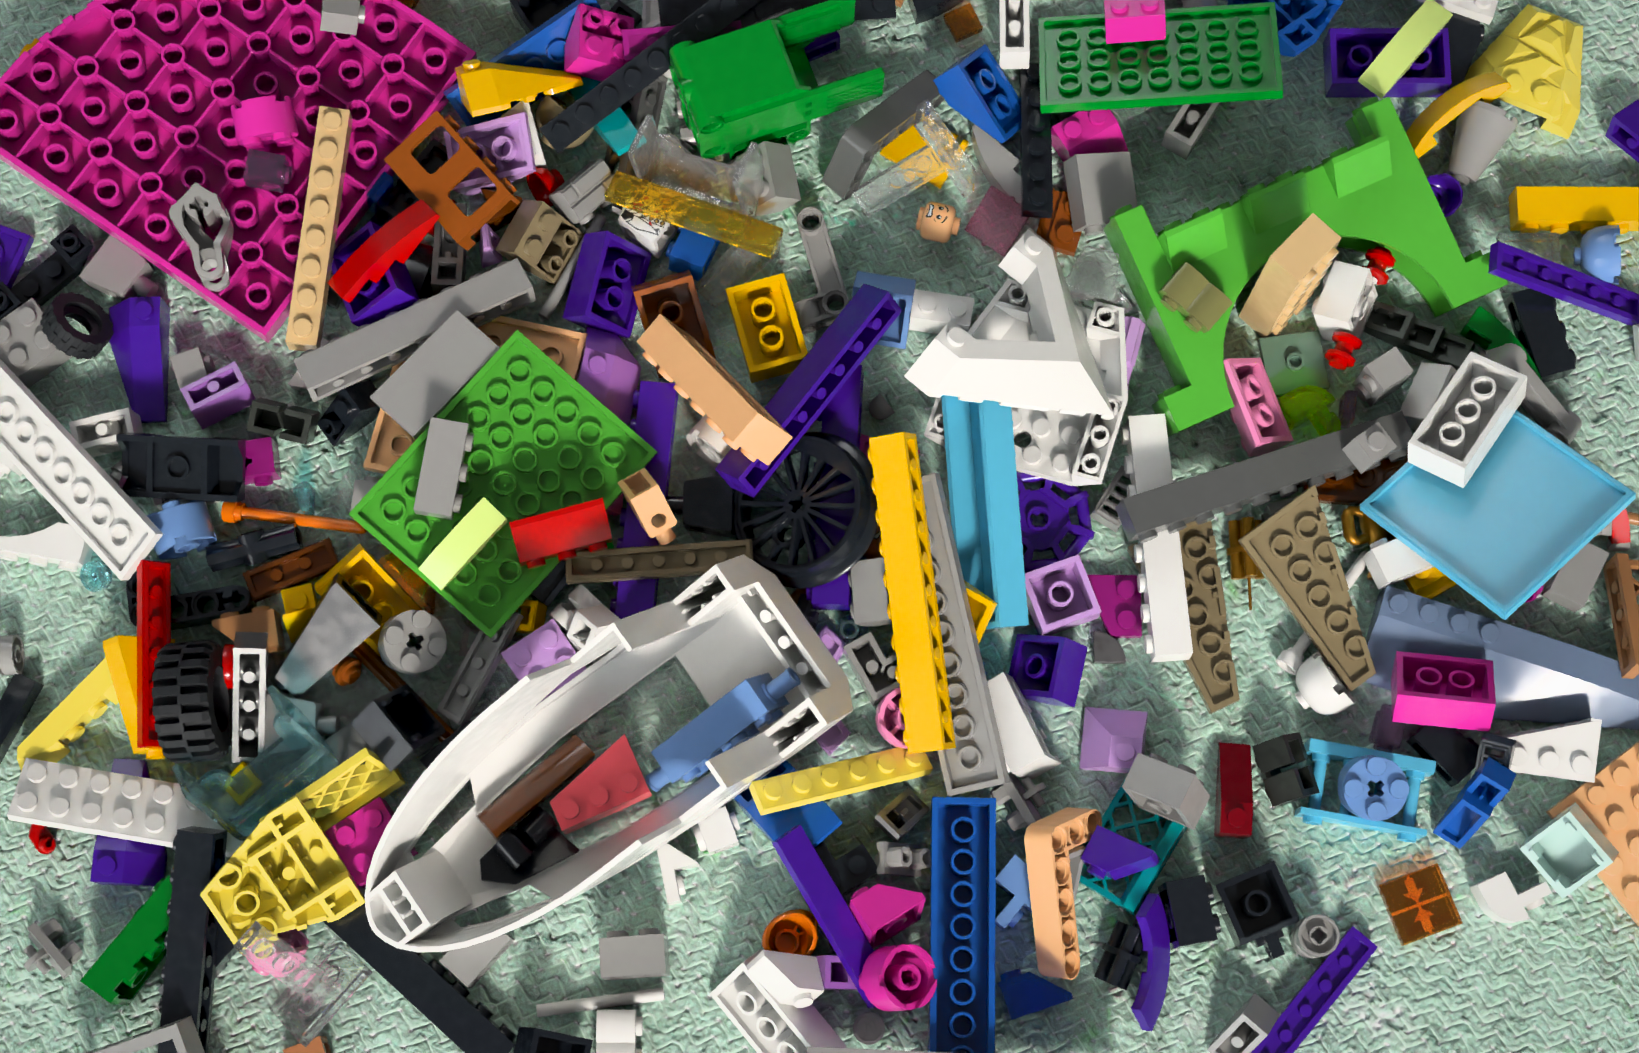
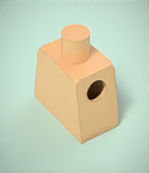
M645 467L617 482L649 538L656 537L659 545H666L672 542L676 535L671 527L677 524V520L659 485Z

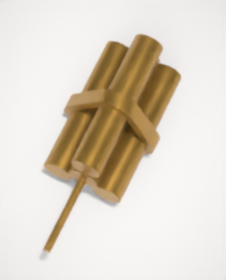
M1243 517L1242 520L1228 521L1229 548H1227V555L1230 556L1231 579L1240 580L1244 578L1248 580L1249 610H1252L1251 578L1264 579L1265 577L1238 540L1262 523V520H1254V517Z

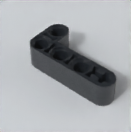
M135 572L126 582L129 617L134 626L137 627V572ZM240 585L171 596V630L212 624V620L220 619V615L227 612H239L240 615L252 613L251 609L257 607V602L255 603L250 592ZM242 596L245 600L240 601V607H237L233 603L239 602V597ZM214 600V609L209 613H204L203 607L205 603ZM183 605L184 612L182 616L173 619L174 609Z

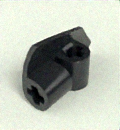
M537 806L514 829H510L480 859L481 880L516 885L578 853L579 848L565 838L556 829L557 824L544 809Z

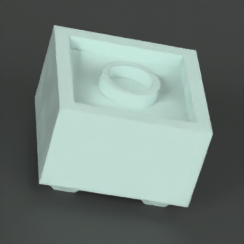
M1576 802L1526 838L1520 847L1521 851L1562 899L1612 864L1619 853Z

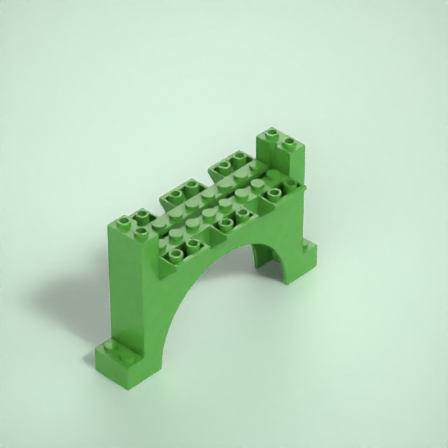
M1377 96L1361 103V107L1352 111L1353 117L1346 121L1345 125L1355 146L1349 149L1346 146L1329 154L1330 157L1322 160V163L1313 169L1310 165L1296 171L1294 175L1292 171H1288L1274 178L1275 181L1269 183L1267 187L1264 183L1258 184L1248 189L1246 194L1240 196L1239 200L1232 203V206L1228 201L1214 207L1211 212L1209 207H1206L1192 214V217L1185 220L1184 224L1179 219L1164 226V230L1158 232L1157 236L1143 205L1135 208L1131 204L1116 210L1115 215L1109 217L1110 222L1103 228L1175 385L1157 395L1159 401L1151 405L1155 414L1165 413L1168 437L1235 407L1228 390L1223 362L1224 338L1230 313L1237 297L1254 273L1267 263L1269 257L1312 213L1341 237L1337 248L1354 250L1366 254L1368 249H1374L1375 247H1384L1390 250L1396 260L1392 268L1415 287L1435 318L1508 284L1506 279L1488 273L1490 252L1483 255L1481 250L1463 257L1390 97L1380 101ZM1185 262L1197 269L1211 284L1222 291L1233 302L1206 333L1201 331L1196 333L1188 328L1183 322L1185 317L1177 310L1175 312L1168 310L1160 302L1162 297L1157 293Z

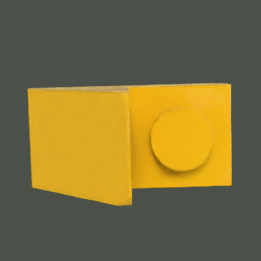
M312 583L281 590L285 609L282 619L291 643H293L317 605L314 585Z

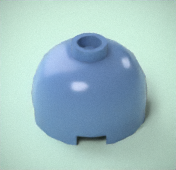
M1619 225L1594 227L1584 234L1580 247H1574L1573 254L1574 265H1580L1582 273L1613 285H1619L1617 276L1621 274V246H1619V243H1616V235H1620Z

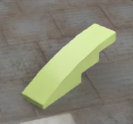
M1426 0L1360 76L1358 82L1382 99L1408 71L1419 55L1429 46L1433 38L1449 22L1453 14L1436 1Z

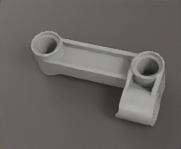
M806 207L797 216L799 233L818 292L814 297L794 303L802 334L811 333L830 326L849 303L823 214L815 207ZM808 220L819 222L815 228L809 229L804 227ZM834 301L844 304V307L839 311H832L828 308Z
M1506 343L1490 350L1478 352V355L1527 376L1526 396L1521 405L1539 426L1569 446L1580 430L1582 421L1575 413L1565 410L1527 364V354L1516 344Z

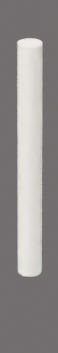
M664 987L551 1002L537 1004L536 1010L538 1017L640 1004L665 1000Z

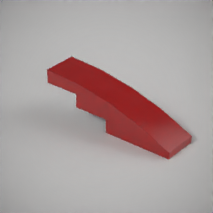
M420 199L370 236L344 262L327 283L342 299L351 303L369 279L377 284L395 260L404 264L441 216L424 200Z

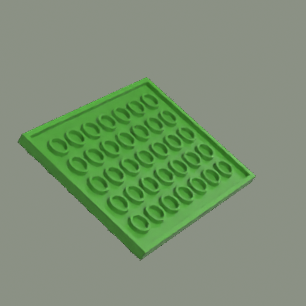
M518 330L513 333L437 416L440 419L468 423L470 433L475 434L472 451H466L464 463L469 464L466 483L460 482L458 494L463 495L460 513H454L453 520L415 514L413 510L429 426L349 513L350 517L490 639L496 635L561 562L558 560V557L546 559V565L538 568L528 569L527 565L520 566L509 522L603 498L605 509L607 510L622 493L617 482L646 467L657 454L653 447ZM485 497L507 518V523L441 591L418 568L470 510Z

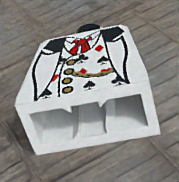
M646 188L638 189L631 200L618 196L612 204V212L620 215L618 221L624 236L656 258L661 256L677 233L681 218L683 216L688 217L684 199Z

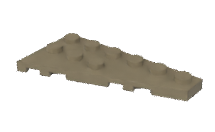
M1312 485L1238 541L1346 689L1352 692L1375 675L1376 670L1357 620L1358 615L1348 592L1349 587L1335 544L1332 542L1329 534L1326 516L1322 512L1317 497L1316 486Z
M1196 521L1187 523V527L1179 531L1193 647L1192 656L1189 660H1183L1209 714H1212L1238 702L1240 698L1235 666L1232 660L1231 639L1227 627V613L1212 522L1208 521L1197 525ZM1134 544L1127 547V551L1138 573L1141 574L1140 563H1135Z

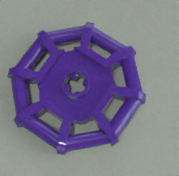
M1017 472L1023 548L1026 549L1023 558L1024 572L1027 573L1078 555L1087 542L1093 540L1095 532L1092 531L1088 497L1090 495L1087 490L1083 491L1077 486H1069ZM1045 481L1044 488L1032 491L1031 489L1026 490L1023 484ZM1055 484L1068 494L1070 498L1066 501L1050 490L1052 485ZM1077 506L1079 525H1073L1069 520V508ZM1040 513L1044 514L1045 518L1043 521L1046 523L1045 526L1039 525L1035 527L1032 525L1033 519L1030 517L1032 514L1036 516ZM1067 533L1075 535L1076 538L1063 552L1059 543ZM1052 550L1054 558L1032 560L1033 552Z

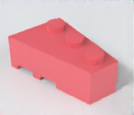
M622 735L550 801L552 810L564 834L567 835L652 796L626 735Z

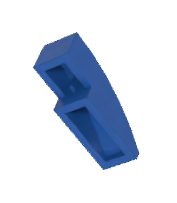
M1488 757L1435 826L1433 833L1461 849L1491 816L1494 807L1510 791L1516 773Z

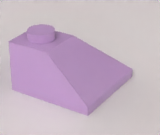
M1085 707L1079 769L1128 774L1137 754L1141 753L1144 755L1148 712Z

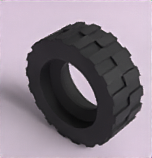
M74 292L61 293L59 296H56L42 314L40 321L43 327L42 331L46 334L48 341L53 343L59 351L61 350L66 355L74 356L77 359L96 357L110 341L114 333L112 330L113 323L103 308L96 304L94 300L86 298L82 294H74ZM65 317L78 321L86 328L89 335L73 328Z

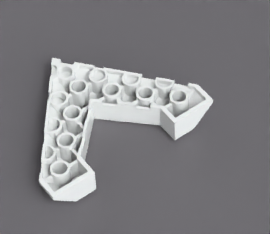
M1031 228L1027 229L998 266L1021 284L1024 296H1028L1031 308L1028 314L1033 333H1037L1038 341L975 339L953 320H950L904 375L905 378L929 397L941 398L942 395L956 396L961 401L982 403L983 400L999 402L1001 406L1040 411L1057 410L1059 413L1084 416L1086 413L1099 414L1104 419H1113L1115 417L1054 247Z

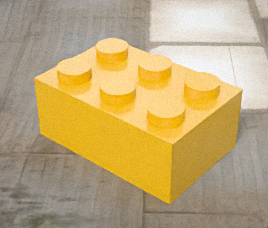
M781 273L726 288L727 302L751 383L793 372L808 354L785 274Z

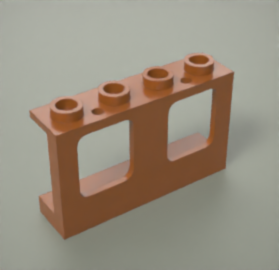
M436 110L384 160L419 200H424L441 216L437 221L457 244L469 251L476 244L472 236L510 200L517 205L520 201L514 195L517 191L514 185L506 177L500 179L495 174L498 170L497 166L487 156L482 159L477 154L480 147L468 135L465 138L461 136L458 131L462 127L450 114L444 117ZM442 126L459 144V150L435 173L429 174L415 159L413 150L437 127ZM475 168H480L495 184L497 190L472 215L466 216L452 201L449 194Z

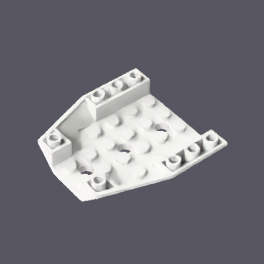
M1007 279L967 333L975 339L1038 341L1037 333H1033L1028 314L1031 308L1028 296H1024L1022 285L1016 280ZM1095 301L1093 309L1075 305L1115 417L1113 419H1104L1099 414L1086 413L1084 416L1059 413L1057 410L1040 411L1011 407L1014 440L1021 434L1028 435L1031 438L1030 444L1026 447H1018L1014 443L1016 471L1069 486L1102 484L1128 402L1124 308ZM936 397L924 436L945 448L942 399Z

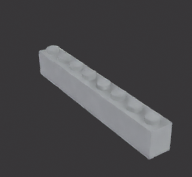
M518 258L512 261H504L490 271L483 274H475L468 281L459 285L446 287L439 294L428 299H420L406 309L391 312L384 319L372 324L362 325L355 332L344 337L333 338L328 344L315 350H307L299 357L293 359L314 403L406 361L456 310L478 328L500 316L535 302L534 289Z

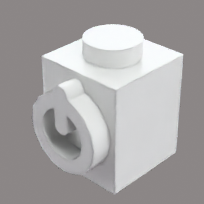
M726 806L719 808L692 827L700 851L708 850L710 856L740 845L735 831L741 828L735 812L728 813Z

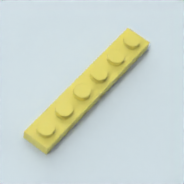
M898 747L753 781L749 790L761 816L930 775L933 767L926 752L908 754V749Z

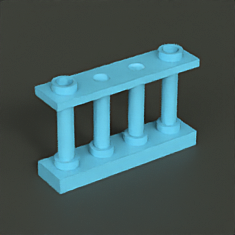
M1313 738L1305 742L1306 753L1308 756H1312L1311 761H1314L1313 774L1320 793L1309 796L1308 808L1301 806L1295 810L1294 816L1302 817L1303 823L1322 825V821L1384 832L1397 835V840L1409 843H1416V839L1427 836V829L1416 828L1415 821L1420 783L1424 781V777L1435 774L1436 761ZM1365 755L1384 757L1396 763L1405 773L1409 785V794L1404 805L1402 825L1383 822V820L1371 821L1352 816V813L1342 803H1340L1339 813L1320 810L1327 764L1331 760L1341 761L1344 767L1350 760ZM1375 783L1374 794L1377 792V783Z

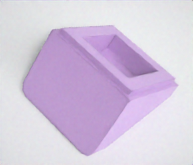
M484 224L480 229L479 248L481 266L483 268L502 262V255L495 250L500 237L488 224Z

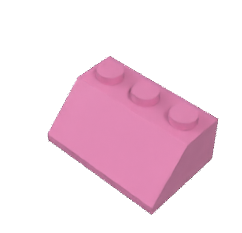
M1227 358L1223 360L1228 390L1235 406L1230 408V417L1237 426L1241 436L1242 447L1248 456H1260L1294 441L1261 358Z

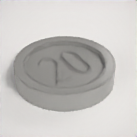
M873 1012L860 1014L853 1024L854 1036L859 1042L866 1045H872L880 1041L885 1032L882 1018Z

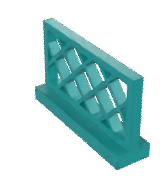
M1121 785L1102 817V827L1105 828L1109 820L1111 828H1108V830L1114 833L1135 827L1139 844L1145 847L1151 846L1150 849L1154 850L1161 860L1158 865L1135 873L1130 882L1128 876H1126L1127 888L1121 898L1108 891L1106 880L1112 878L1107 876L1102 880L1097 877L1087 879L1081 875L1079 883L1135 917L1144 896H1147L1188 827L1167 819L1162 828L1160 821L1166 820V818L1155 814V817L1136 821L1132 806L1135 803ZM1126 794L1127 801L1120 803L1123 796ZM1129 806L1133 822L1115 827L1112 818L1114 811L1118 808ZM1156 822L1159 831L1157 838L1142 843L1138 826ZM1102 881L1104 888L1100 887L1095 883Z

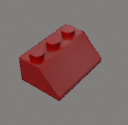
M603 498L509 522L520 566L527 565L528 569L546 565V559L558 557L559 561L577 557L576 551L587 548L589 553L607 549V543L612 542Z

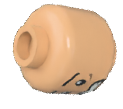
M933 201L928 202L925 207H920L916 230H920V236L923 239L947 243L951 235H958L961 218L956 217V209L951 205Z

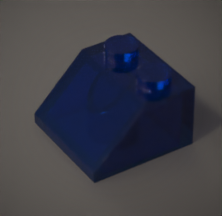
M1020 968L1000 975L1001 981L995 984L1007 1021L1073 999L1071 992L1031 972L1022 974Z

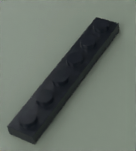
M1029 63V69H1019L1021 217L1052 218L1051 113L1041 114L1039 64Z

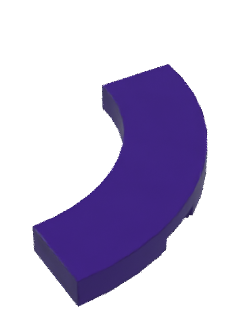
M1155 893L1147 895L1136 914L1142 936L1143 951L1148 952L1147 971H1143L1141 974L1138 992L1131 1007L1141 1029L1151 1032L1157 1022L1164 1002L1170 968L1168 922L1160 896Z

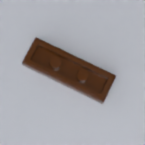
M328 537L242 574L252 600L256 603L281 593L283 589L295 587L326 574L339 562L333 543Z

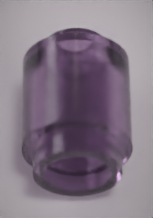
M1382 704L1380 711H1376L1369 736V741L1374 743V749L1392 753L1393 749H1400L1406 723L1392 722V705Z

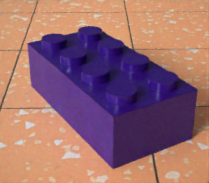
M1329 28L1323 41L1325 98L1376 97L1377 95L1359 83L1358 79L1401 28ZM1448 28L1440 30L1429 46L1419 55L1408 71L1384 97H1439L1448 90L1452 83Z

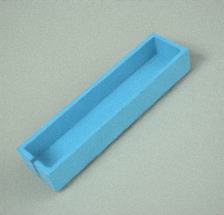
M942 395L951 526L963 578L997 603L986 629L1029 625L1011 407L1001 406L996 401L983 400L982 403L961 401L956 396Z

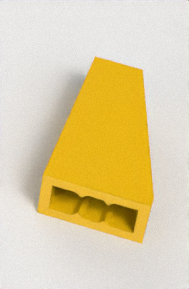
M117 635L104 640V653L133 754H146V759L149 760L164 759L165 756L162 753V749L137 748V636Z

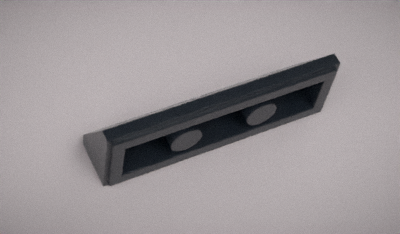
M22 674L13 675L0 699V764L44 686Z

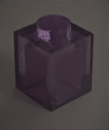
M249 149L243 176L246 186L283 193L284 184H290L292 176V166H288L286 156Z

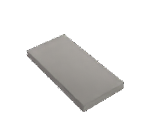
M456 310L370 398L416 440L429 426L431 417L437 418L500 347Z

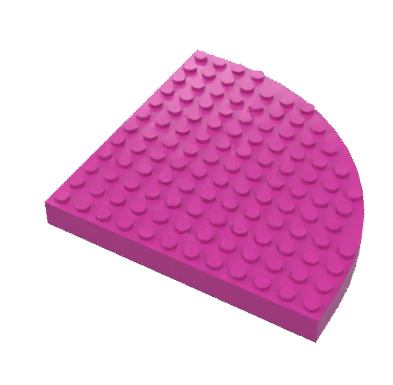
M94 0L88 3L87 7L79 13L63 19V23L54 28L50 33L46 32L38 39L39 42L29 51H24L0 78V159L269 343L289 317L319 106L350 110L353 120L335 242L336 249L344 243L394 176L395 172L384 159L436 110L441 113L449 102L443 92L458 82L455 67L463 66L462 63L464 61L477 59L475 51L432 21L397 0H360V5L366 6L364 24L358 23L357 35L320 31L322 0ZM276 95L277 101H284V96H290L298 129V136L294 137L295 144L278 147L277 143L264 145V150L247 152L246 147L237 144L231 105L235 104L237 108H241V101L246 99ZM194 183L202 185V187L212 193L215 192L221 198L233 223V240L228 255L231 280L230 285L220 292L209 291L203 285L201 278L196 272L192 252L170 219L169 210L171 206ZM202 213L201 221L205 227V233L214 241L222 226L220 225L212 233ZM222 277L210 282L218 283L222 280Z

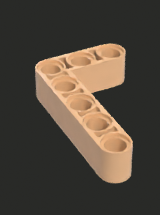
M1066 807L1031 823L1025 831L1024 844L1037 965L1040 974L1045 977L1072 980L1077 977L1080 970V953L1069 850L1089 841L1097 825L1102 827V817L1097 809Z

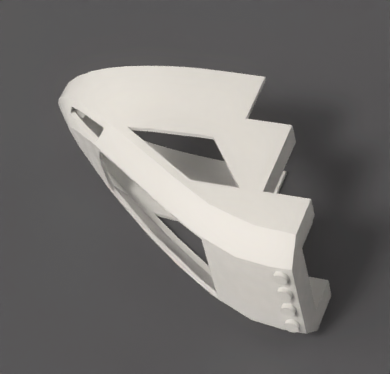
M744 554L715 564L672 601L613 622L570 659L526 675L449 743L419 777L402 800L387 824L376 847L367 874L365 889L366 915L371 929L384 942L399 949L413 952H444L469 947L496 938L544 915L634 865L693 827L749 788L753 781L762 779L853 711L848 677L775 574ZM613 649L606 656L598 660L596 663L588 667L582 673L577 675L575 678L570 680L564 686H562L553 694L544 699L572 673L576 672L585 665L589 664L590 662L594 661L598 657ZM675 656L710 706L745 679L769 673L772 679H775L789 667L799 676L801 684L784 695L790 704L781 710L784 714L781 718L770 725L765 724L759 728L760 733L757 736L706 761L705 764L711 771L709 774L628 827L579 850L578 853L516 885L481 880L480 859L499 840L496 841L476 816L507 791L566 735ZM471 780L475 805L420 859L415 861L411 853L413 847L436 816L465 784ZM528 885L550 897L497 919L460 927L452 919Z

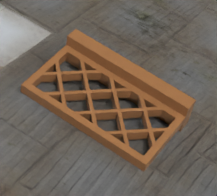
M1616 553L1603 566L1621 676L1622 678L1634 679L1639 674V605L1636 600V596L1639 594V582L1632 577L1631 570L1639 571V560H1630L1628 554Z

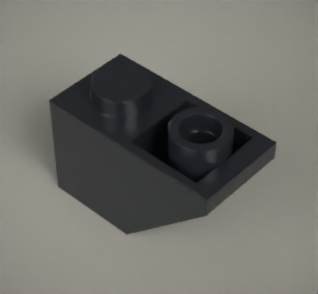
M371 380L359 382L342 389L318 421V426L333 447L340 445L370 424L379 414L380 407L370 398L377 390Z

